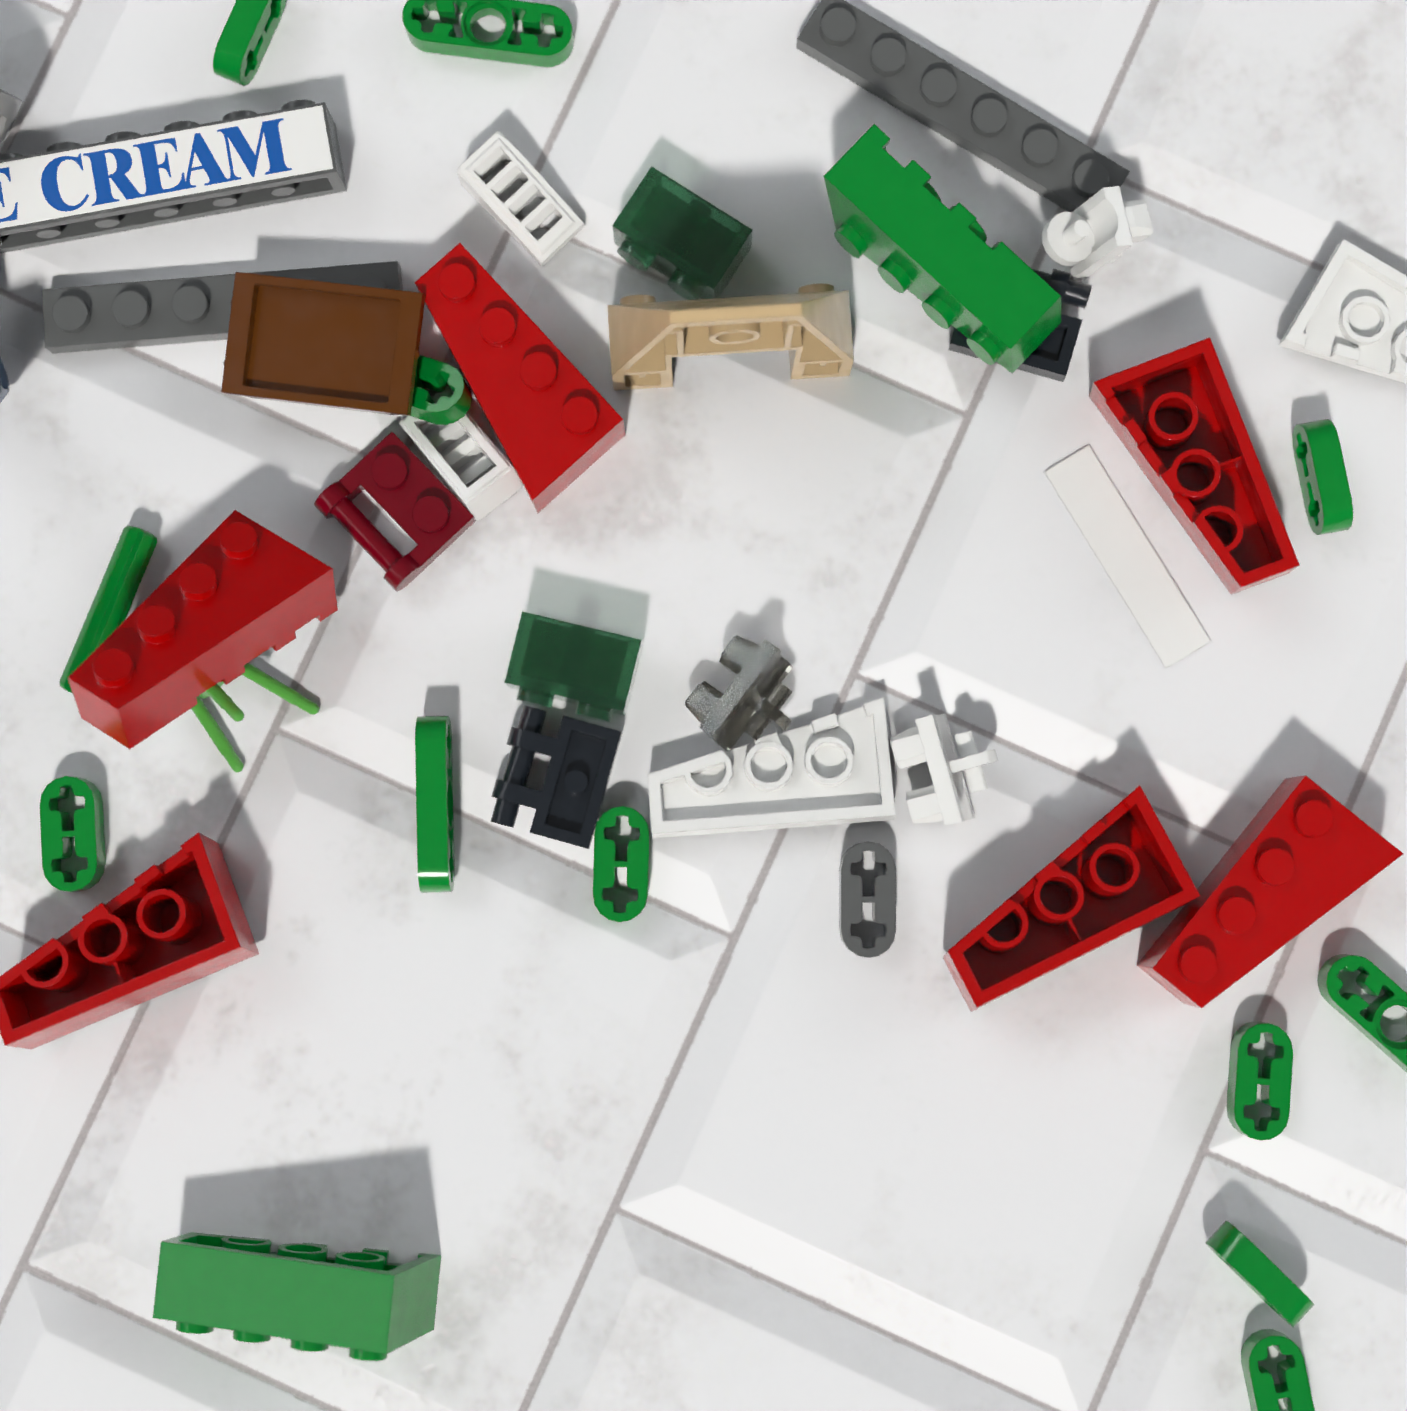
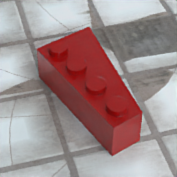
M459 243L423 274L415 284L418 291L426 295L425 305L515 469L537 513H539L626 435L624 421L468 250Z
M1210 337L1093 382L1089 397L1231 595L1289 574L1300 566Z
M234 510L68 677L81 718L128 749L133 748L197 705L196 697L219 682L223 681L227 685L245 673L244 665L271 647L278 651L296 639V630L314 618L321 622L336 612L338 607L333 568Z
M1306 775L1286 778L1198 887L1197 890L1200 896L1183 906L1137 966L1182 1003L1203 1008L1393 863L1403 853Z
M1139 785L1102 819L1096 822L1073 844L950 948L943 956V959L970 1012L1188 904L1198 898L1200 894Z
M198 832L180 845L181 850L159 866L154 864L133 879L135 881L134 884L108 903H100L83 915V921L58 939L52 938L0 976V1033L4 1045L34 1049L258 955V948L219 843Z

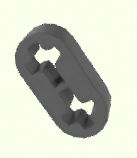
M869 841L855 844L847 849L841 858L839 867L840 937L848 950L858 956L867 958L880 956L886 952L894 942L896 933L895 861L888 849L879 843ZM864 851L872 852L873 861L883 863L884 866L883 875L873 877L872 896H862V878L858 875H851L850 870L851 863H857L862 860ZM862 903H872L873 922L883 924L884 926L883 936L873 937L872 947L867 948L862 947L861 938L851 935L850 931L851 924H858L862 921Z

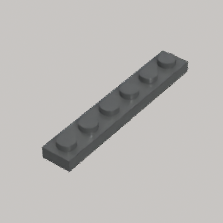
M821 0L797 38L796 48L1068 212H1073L1104 187H1121L1130 172L845 0Z
M398 261L252 273L403 290L401 267ZM235 274L42 289L45 348L53 354L227 340Z

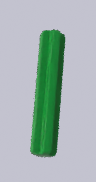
M128 525L123 529L60 678L59 684L64 690L73 693L68 677L125 621L157 545V538L150 532Z

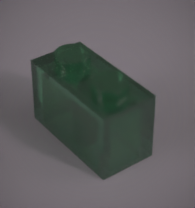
M652 166L612 225L614 243L619 246L618 254L629 264L642 271H647L650 266L669 278L667 281L669 287L687 300L719 298L752 246L753 230Z
M522 611L504 683L509 688L518 690L517 701L551 709L554 699L577 704L575 714L578 716L610 723L612 713L624 716L627 714L643 648L642 641Z

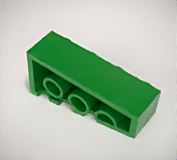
M873 124L823 176L836 228L834 232L836 240L852 256L860 258L862 255H865L878 266L877 270L880 276L895 291L904 293L908 290L920 299L923 310L937 325L944 329H948L952 325L966 336L969 348L982 361L989 365H994L997 361L1010 373H1013L1061 323V296L1002 241L997 242L990 248L985 243L987 236L981 225L976 221L977 218L960 202L948 209L941 202L935 189L928 183L931 176L914 160L905 168L899 164L886 150L890 138Z
M190 1232L161 1241L153 1318L175 1321L176 1330L184 1333L204 1334L213 1332L214 1328L233 1330L232 1338L241 1342H267L271 1340L272 1336L291 1339L290 1347L299 1351L320 1352L328 1350L330 1345L349 1348V1357L353 1359L381 1361L387 1359L388 1353L434 1330L441 1255L419 1253L416 1260L406 1264L388 1263L389 1250L364 1248L362 1252H340L335 1254V1258L327 1257V1245L314 1243L283 1244L278 1246V1252L275 1253L271 1252L270 1239Z

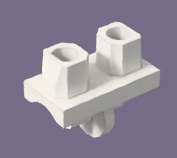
M1119 186L1104 187L1073 212L1065 211L1051 218L1045 224L1042 232L1043 247L1053 261L1066 266L1065 272L1071 273V280L1082 282L1105 264L1113 263L1123 256V252L1131 247L1133 243L1142 242L1153 234L1147 202L1144 199L1123 202Z
M932 714L915 719L916 727L909 728L890 738L894 758L899 769L927 762L933 782L931 786L906 792V801L913 823H931L943 820L944 825L948 826L975 818L962 771L965 772L970 793L988 789L982 766L998 761L995 749L978 753L972 730L954 735L961 757L958 759L946 714L936 716Z

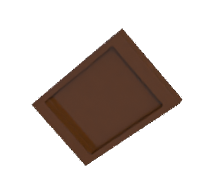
M235 272L226 354L223 362L224 371L221 393L321 407L411 416L417 361L420 356L419 344L426 295L412 291Z

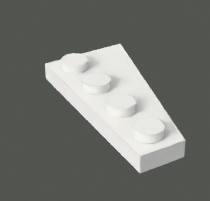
M1343 239L1336 246L1278 346L1407 384V275Z
M884 697L864 703L863 707L839 715L833 713L812 720L811 724L780 734L775 732L754 739L753 743L725 752L720 750L647 774L652 838L894 820L896 816Z

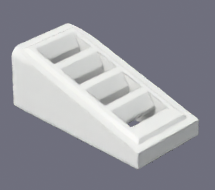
M500 131L495 132L457 169L461 185L542 267L585 227L584 222ZM504 162L506 166L485 184L483 181ZM517 178H520L524 184L502 203L498 196ZM537 195L542 202L520 222L515 215ZM554 213L560 220L537 241L531 233Z
M446 388L443 392L435 394L432 399L436 404L441 396L451 397L452 394ZM468 413L457 422L449 424L430 440L424 434L437 424L412 416H407L399 422L402 429L460 502L475 517V520L483 519L522 488L523 484L513 466ZM467 433L469 437L445 456L442 457L440 455L443 450ZM480 452L483 453L484 456L459 476L455 473Z

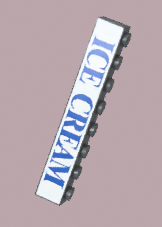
M295 100L284 104L281 110L261 114L249 110L234 111L226 114L222 121L199 125L193 121H178L168 124L164 127V131L144 135L130 131L117 132L107 136L105 142L83 146L75 142H61L49 146L46 149L47 152L27 156L18 153H0V253L345 192L347 189L334 120L325 102L316 104L310 100Z

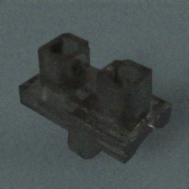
M738 635L734 636L721 653L719 660L724 668L737 676L725 693H721L709 683L703 681L696 686L685 701V706L701 723L699 728L725 751L731 750L744 732L757 741L769 724L785 732L792 723L780 709L793 693L781 683L793 666L783 658L780 649L766 639L759 646Z

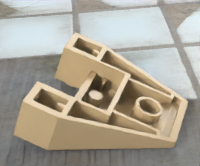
M830 284L805 285L798 289V293L665 302H656V298L650 295H631L620 299V304L607 305L614 391L673 387L672 357L789 350L791 379L850 376L854 362L849 290L834 291V286Z

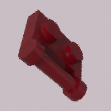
M393 432L389 433L339 481L327 487L314 503V506L326 519L334 517L386 572L384 579L395 591H400L411 583L476 522L475 517ZM364 489L417 544L409 554L403 556L353 504L352 500Z

